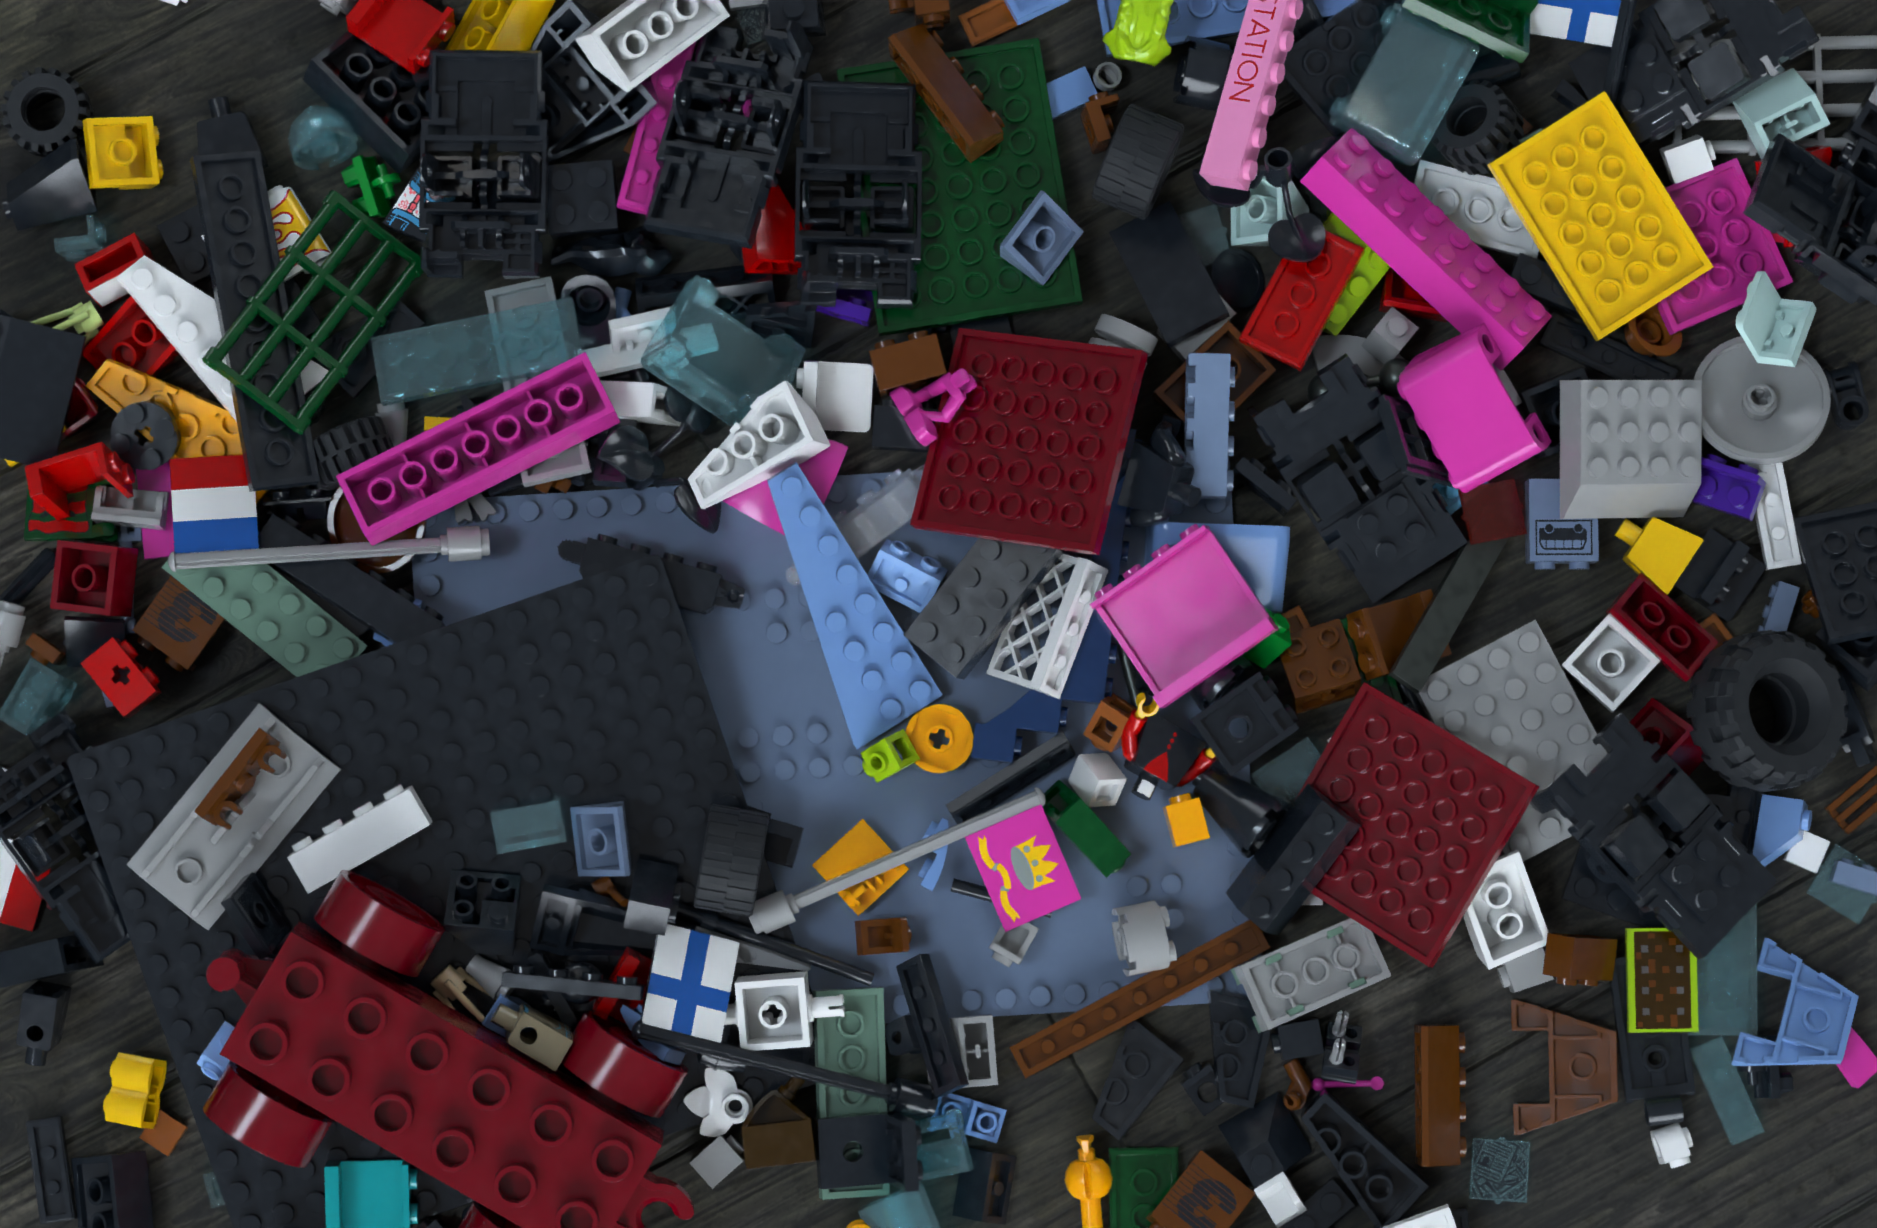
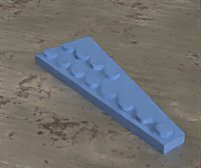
M794 462L769 478L767 483L852 743L856 749H859L943 694L909 640L904 636V632L797 462Z

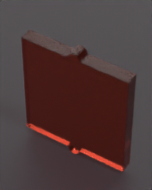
M1514 479L1483 484L1467 493L1462 492L1460 489L1458 490L1463 509L1461 518L1466 522L1471 545L1527 534L1521 510L1524 508V505L1519 501Z

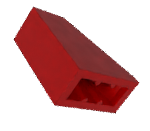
M777 185V187L770 188L765 208L761 209L762 217L752 249L742 247L745 273L797 275L798 268H801V262L794 261L795 212L781 188Z

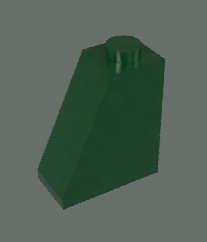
M1056 781L1044 793L1046 802L1043 809L1046 816L1106 878L1111 873L1118 872L1125 865L1126 859L1131 853L1078 795L1062 781Z

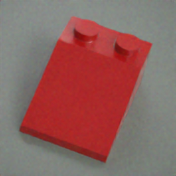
M130 296L85 347L82 355L97 370L107 359H112L156 377L179 353Z

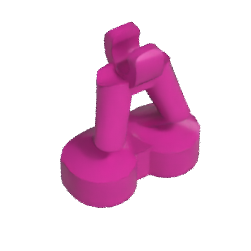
M961 368L952 375L950 372L946 373L915 393L905 386H899L889 394L900 413L904 416V420L915 438L926 447L938 438L937 429L933 421L950 423L964 400L967 399L965 394L975 389L977 382L972 375ZM946 391L949 392L950 397L941 412L923 410L922 402Z

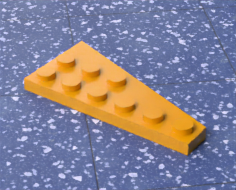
M107 359L85 385L116 413H119L132 403L147 400L159 402L169 408L176 417L175 421L178 425V430L181 432L180 447L172 459L243 455L237 422L221 404L112 359ZM146 426L144 430H138L144 437L153 442L154 437L150 435L151 429ZM269 490L255 491L256 505Z

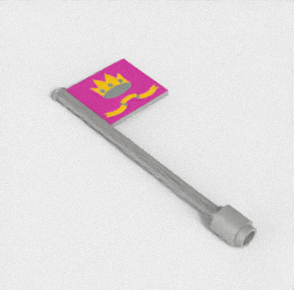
M1034 787L1035 791L798 894L792 895L790 893L785 895L783 890H779L756 900L753 915L749 917V920L756 935L762 932L768 934L796 922L794 914L799 913L800 908L964 837L1005 932L1081 899V896L1044 812L1045 795L1040 788Z

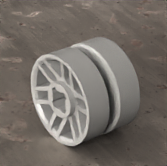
M1101 314L1094 331L1104 339L1091 337L1088 343L1143 350L1148 356H1151L1158 339L1129 322L1114 316Z

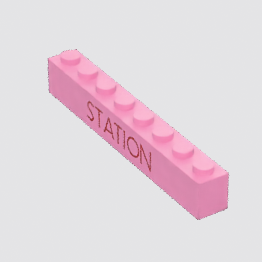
M1248 0L1199 172L1210 185L1248 191L1251 181L1257 175V158L1260 148H1263L1266 143V126L1269 116H1272L1275 111V95L1278 84L1283 81L1285 76L1284 63L1287 52L1292 49L1294 44L1293 31L1296 20L1301 17L1303 12L1302 0Z

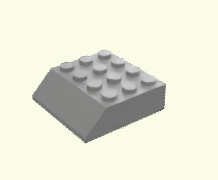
M1560 380V519L1684 517L1701 485L1702 380Z

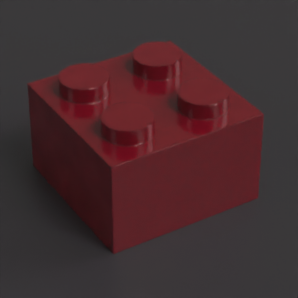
M57 540L50 608L106 616L131 617L138 548Z

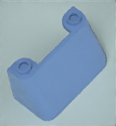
M1164 522L1145 527L1144 566L1153 560L1151 554L1167 543L1170 547H1173L1182 539L1179 535L1194 524H1197L1199 528L1203 525L1209 526L1262 605L1273 613H1282L1290 544V527Z

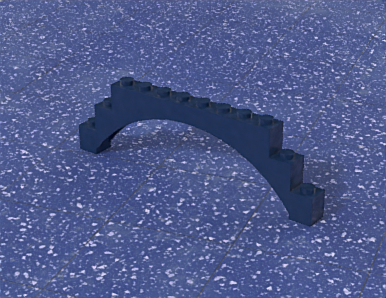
M1134 429L1129 431L1124 455L1129 459L1134 442L1142 441V439L1135 438L1136 430ZM1125 475L1116 485L1100 555L1092 554V562L1108 569L1102 588L1110 583L1115 587L1125 580L1122 575H1119L1120 561L1127 562L1129 541H1123L1124 527L1131 528L1132 525L1129 520L1131 508L1117 504ZM1096 609L1092 612L1060 699L1030 689L1010 708L986 724L975 723L971 759L1013 763V756L1020 757L1023 736H1016V730L1058 734L1059 727H1066L1068 707L1061 706L1062 700L1099 705L1101 700L1107 696L1111 697L1113 678L1107 677L1108 663L1115 664L1117 644L1111 643L1112 632Z

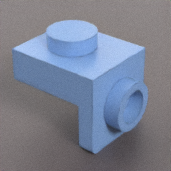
M226 1021L197 1061V1064L201 1066L202 1072L213 1080H219L230 1061L220 1055L221 1050L235 1028Z

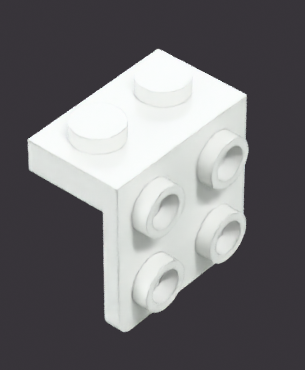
M805 360L804 368H797L796 388L803 389L802 398L817 415L823 430L867 432L870 429L873 390V367L870 364Z

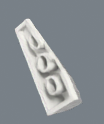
M788 381L780 383L757 397L750 405L751 410L741 422H736L729 430L731 433L718 448H713L688 477L690 486L701 509H706L771 478L794 462H797L799 465L831 446L817 415Z

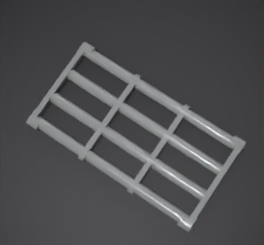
M1817 34L1820 40L1808 47L1809 50H1812L1813 70L1796 72L1807 84H1813L1814 93L1827 117H1854L1862 103L1823 104V84L1872 83L1877 78V69L1822 70L1821 50L1877 49V35L1821 36ZM1671 39L1676 49L1672 50L1670 54L1674 57L1686 52L1696 45L1697 42L1696 40H1684L1681 43H1677ZM1720 39L1711 44L1713 48L1719 43L1725 42L1737 52L1731 39ZM1690 74L1696 86L1700 87L1693 74ZM1725 106L1704 120H1741L1735 106ZM1681 124L1673 131L1672 144L1682 140ZM1823 129L1815 133V138H1805L1796 144L1802 148L1815 145L1831 146L1832 151H1842L1847 143L1853 145V142L1845 137L1825 138ZM1748 132L1747 140L1710 141L1715 154L1748 153V156H1756V153H1758Z

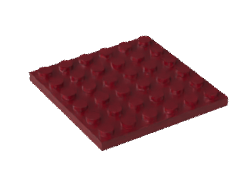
M959 328L948 372L952 375L957 370L963 368L974 377L977 386L965 394L967 399L964 400L950 423L935 421L938 438L930 443L910 525L915 529L1100 555L1148 354L1138 349ZM948 391L942 393L938 412L942 411L950 397Z
M1364 682L1298 794L1299 796L1309 783L1362 825L1311 893L1423 964L1433 968L1540 786Z

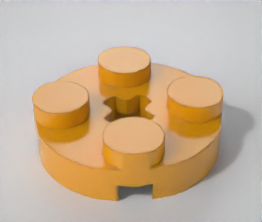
M935 704L923 708L910 719L905 732L920 757V760L916 761L915 764L927 772L942 774L956 770L971 754L974 739L971 725L963 713L952 706ZM939 729L945 730V737L949 739L948 745L942 744L940 749H936L933 747L934 741L930 740L929 736L931 733L937 734Z

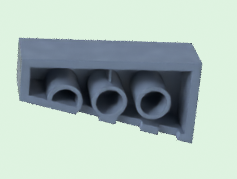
M1188 353L1186 359L1184 453L1186 462L1194 467L1195 472L1191 485L1201 489V499H1225L1227 491H1233L1234 473L1233 470H1227L1228 456H1234V436H1228L1229 422H1234L1235 402L1229 401L1230 387H1235V367H1230L1231 354Z

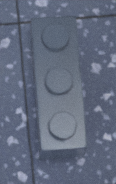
M1781 581L1771 585L1768 597H1771L1769 606L1765 605L1762 617L1764 622L1762 626L1759 625L1757 632L1765 630L1787 631L1800 587Z
M1842 858L1841 861H1834L1829 882L1877 896V872H1874L1875 867L1863 864L1861 868L1854 865L1855 861Z

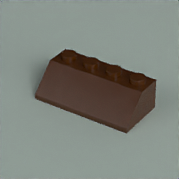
M919 24L888 37L890 57L910 84H916V92L970 163L1004 140L1002 128L1005 125L995 110L989 112L982 103L985 100L983 94L974 83L968 85L962 77V74L965 72L954 56L948 58L941 48L944 47V43L935 30L932 29L928 32L923 24Z
M1414 1025L1415 1163L1421 1167L1460 1165V1157H1466V1137L1460 1136V1122H1466L1465 1101H1460V1088H1465L1466 1071L1465 1067H1460L1459 1053H1465L1466 1042L1465 1032H1459V1025Z

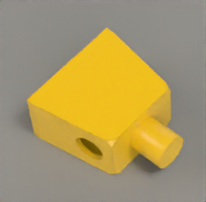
M1655 517L1648 519L1643 528L1625 518L1614 534L1630 545L1622 558L1623 561L1638 575L1642 572L1666 595L1669 594L1704 541L1696 535Z

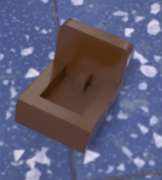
M906 917L855 921L857 956L909 952L912 933Z

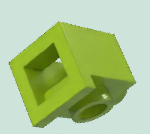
M904 729L880 740L861 752L864 759L862 762L864 772L868 776L874 777L877 783L920 760ZM892 743H895V745H896L898 751L900 752V754H901L903 760L900 759V757H899V755H898L897 751L895 750V748H894V746H893Z

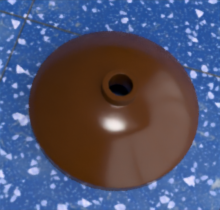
M340 486L332 497L327 514V527L331 543L369 542L364 536ZM427 519L384 541L425 538ZM416 554L354 559L359 562L356 567L363 572L368 573L371 569L380 574L395 571L405 566Z

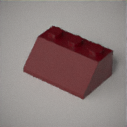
M1642 572L1619 594L1605 611L1607 615L1612 616L1653 653L1682 682H1687L1703 663V659L1718 644V641Z

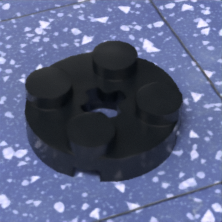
M151 400L135 402L122 409L113 420L110 447L112 451L117 452L122 461L126 464L129 463L131 467L139 470H153L167 463L176 455L181 443V432L178 430V425L175 421L176 417L165 405ZM146 426L151 429L150 435L154 437L153 442L147 441L142 443L138 430H144Z

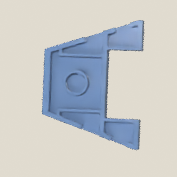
M1764 938L1756 970L1791 981L1776 1041L1740 1032L1731 1065L1841 1064L1859 996L1824 973H1817L1802 963V959L1793 953L1790 955L1776 946L1777 943L1773 940Z

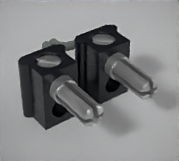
M1342 1010L1337 1013L1335 1022L1328 1021L1325 1030V1053L1322 1061L1321 1079L1356 1084L1359 1072V1049L1362 1027L1348 1025L1349 1014L1344 1011L1343 1019Z

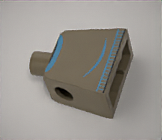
M500 1003L491 1018L492 1023L506 1030L505 1038L509 1045L554 1071L557 1070L573 1043L570 1026L524 1003L520 1005L517 1012ZM525 1027L534 1028L531 1032H522V1029Z

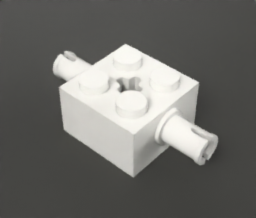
M808 971L739 976L734 983L735 1004H728L724 1025H737L739 1028L740 1048L760 1051L810 1047L814 1040L812 1026L814 1018L845 1017L844 995L813 997L809 993ZM771 1004L776 1005L777 1009L782 1010L778 1018H774L772 1012L766 1011Z

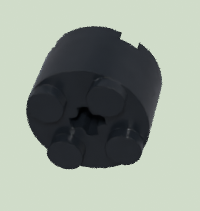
M1187 36L1183 45H1188L1189 49L1187 54L1180 53L1173 91L1179 92V95L1173 98V103L1215 111L1220 102L1234 50H1231L1229 44Z

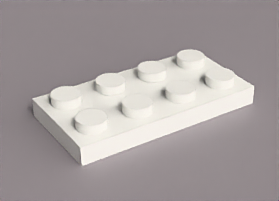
M1423 160L1419 161L1414 184L1458 228L1465 231L1476 245L1514 256L1523 253L1537 259L1539 253L1537 245L1495 178L1479 174L1469 175L1466 171L1462 173L1455 168Z

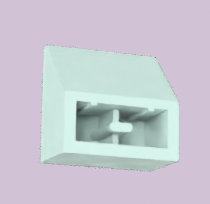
M1794 68L1773 77L1733 102L1761 160L1765 156L1769 143L1778 133L1797 143L1830 125L1816 94Z

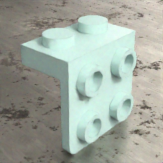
M1757 271L1753 281L1747 287V297L1743 308L1736 316V328L1757 363L1795 367L1817 309L1813 302L1781 299L1765 271Z

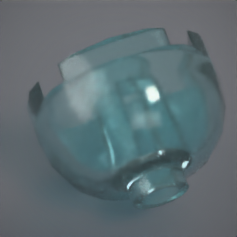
M325 106L308 107L292 122L289 129V148L295 165L301 169L319 170L317 164L329 160V167L336 166L349 159L358 148L356 144L358 138L353 124L345 114L335 108Z

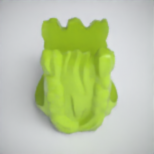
M1121 0L1114 28L1103 36V42L1109 47L1113 57L1118 60L1136 61L1155 67L1165 57L1170 55L1172 48L1169 46L1165 34L1174 0Z

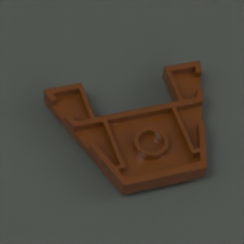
M1518 999L1511 1000L1512 1031H1548L1550 1103H1514V1135H1521L1619 1101L1617 1031Z

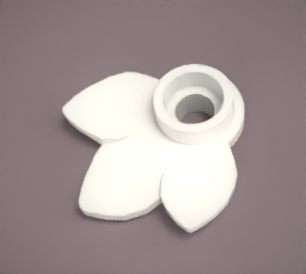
M709 1067L705 1069L706 1086L693 1089L684 1097L683 1102L691 1112L703 1118L700 1134L708 1137H718L725 1134L732 1124L744 1122L753 1109V1103L747 1092L737 1088L733 1075L727 1071L718 1069L716 1071ZM732 1100H739L741 1102L742 1108L739 1111H732L729 1108V1103Z

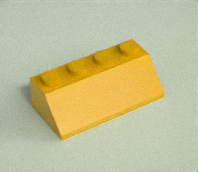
M472 0L445 50L530 51L535 37L541 26L545 24L556 0Z

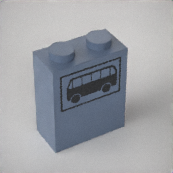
M1528 479L1525 481L1526 564H1534L1535 570H1554L1555 564H1569V570L1590 569V564L1599 561L1598 519H1560V479Z

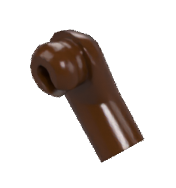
M1295 1058L1283 1065L1291 1079L1286 1095L1283 1098V1103L1287 1109L1293 1111L1305 1106L1312 1089V1082L1299 1058Z

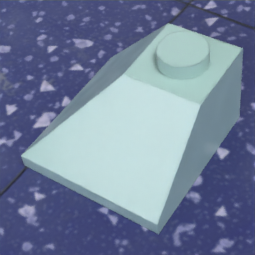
M1265 176L1257 188L1250 189V198L1247 203L1231 208V246H1269L1268 233L1272 225L1280 220H1288L1282 188L1272 186L1267 182ZM1291 179L1288 183V190L1295 218L1300 214L1309 213V207Z

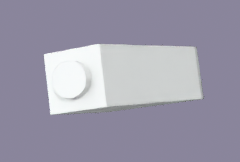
M600 380L619 419L637 420L638 423L680 426L681 422L674 420L669 415L664 404V396L668 387L656 383Z

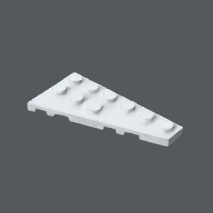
M144 255L117 276V280L237 422L230 381L202 361L210 347H215L222 338L215 299ZM224 357L222 362L226 364V359ZM312 360L301 372L304 395L316 387L328 373L327 369Z

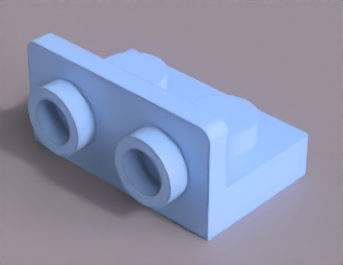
M886 539L868 572V577L878 592L921 613L936 594L948 570L942 567L938 560L929 556L922 557L911 551L907 544L897 540L891 541Z

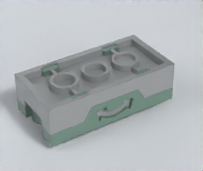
M1352 918L1345 919L1231 969L1237 985L1243 984L1256 1016L1251 1018L1258 1033L1270 1030L1391 977L1373 932Z

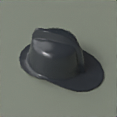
M593 273L576 275L568 280L562 288V328L564 336L572 346L579 350L610 344L608 320L616 319V299L613 288L608 282L597 275H593Z

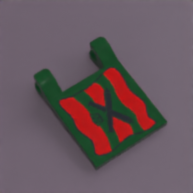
M103 480L66 492L70 517L59 521L30 498L28 489L24 540H94L116 542L118 540V529L115 528L114 524L99 523L94 525V521L91 519L96 486H114L107 480Z

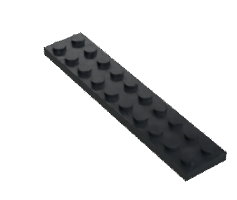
M260 150L196 155L190 159L222 337L246 307L245 302L247 299L256 294L280 262ZM284 280L265 304L266 307L279 317H282L288 310ZM257 314L225 356L227 366L239 374L274 326ZM285 335L250 383L267 395L297 356L295 342ZM301 374L278 403L293 416L297 414L306 402ZM230 382L249 492L316 485L320 478L310 425L302 435L297 434L283 421Z

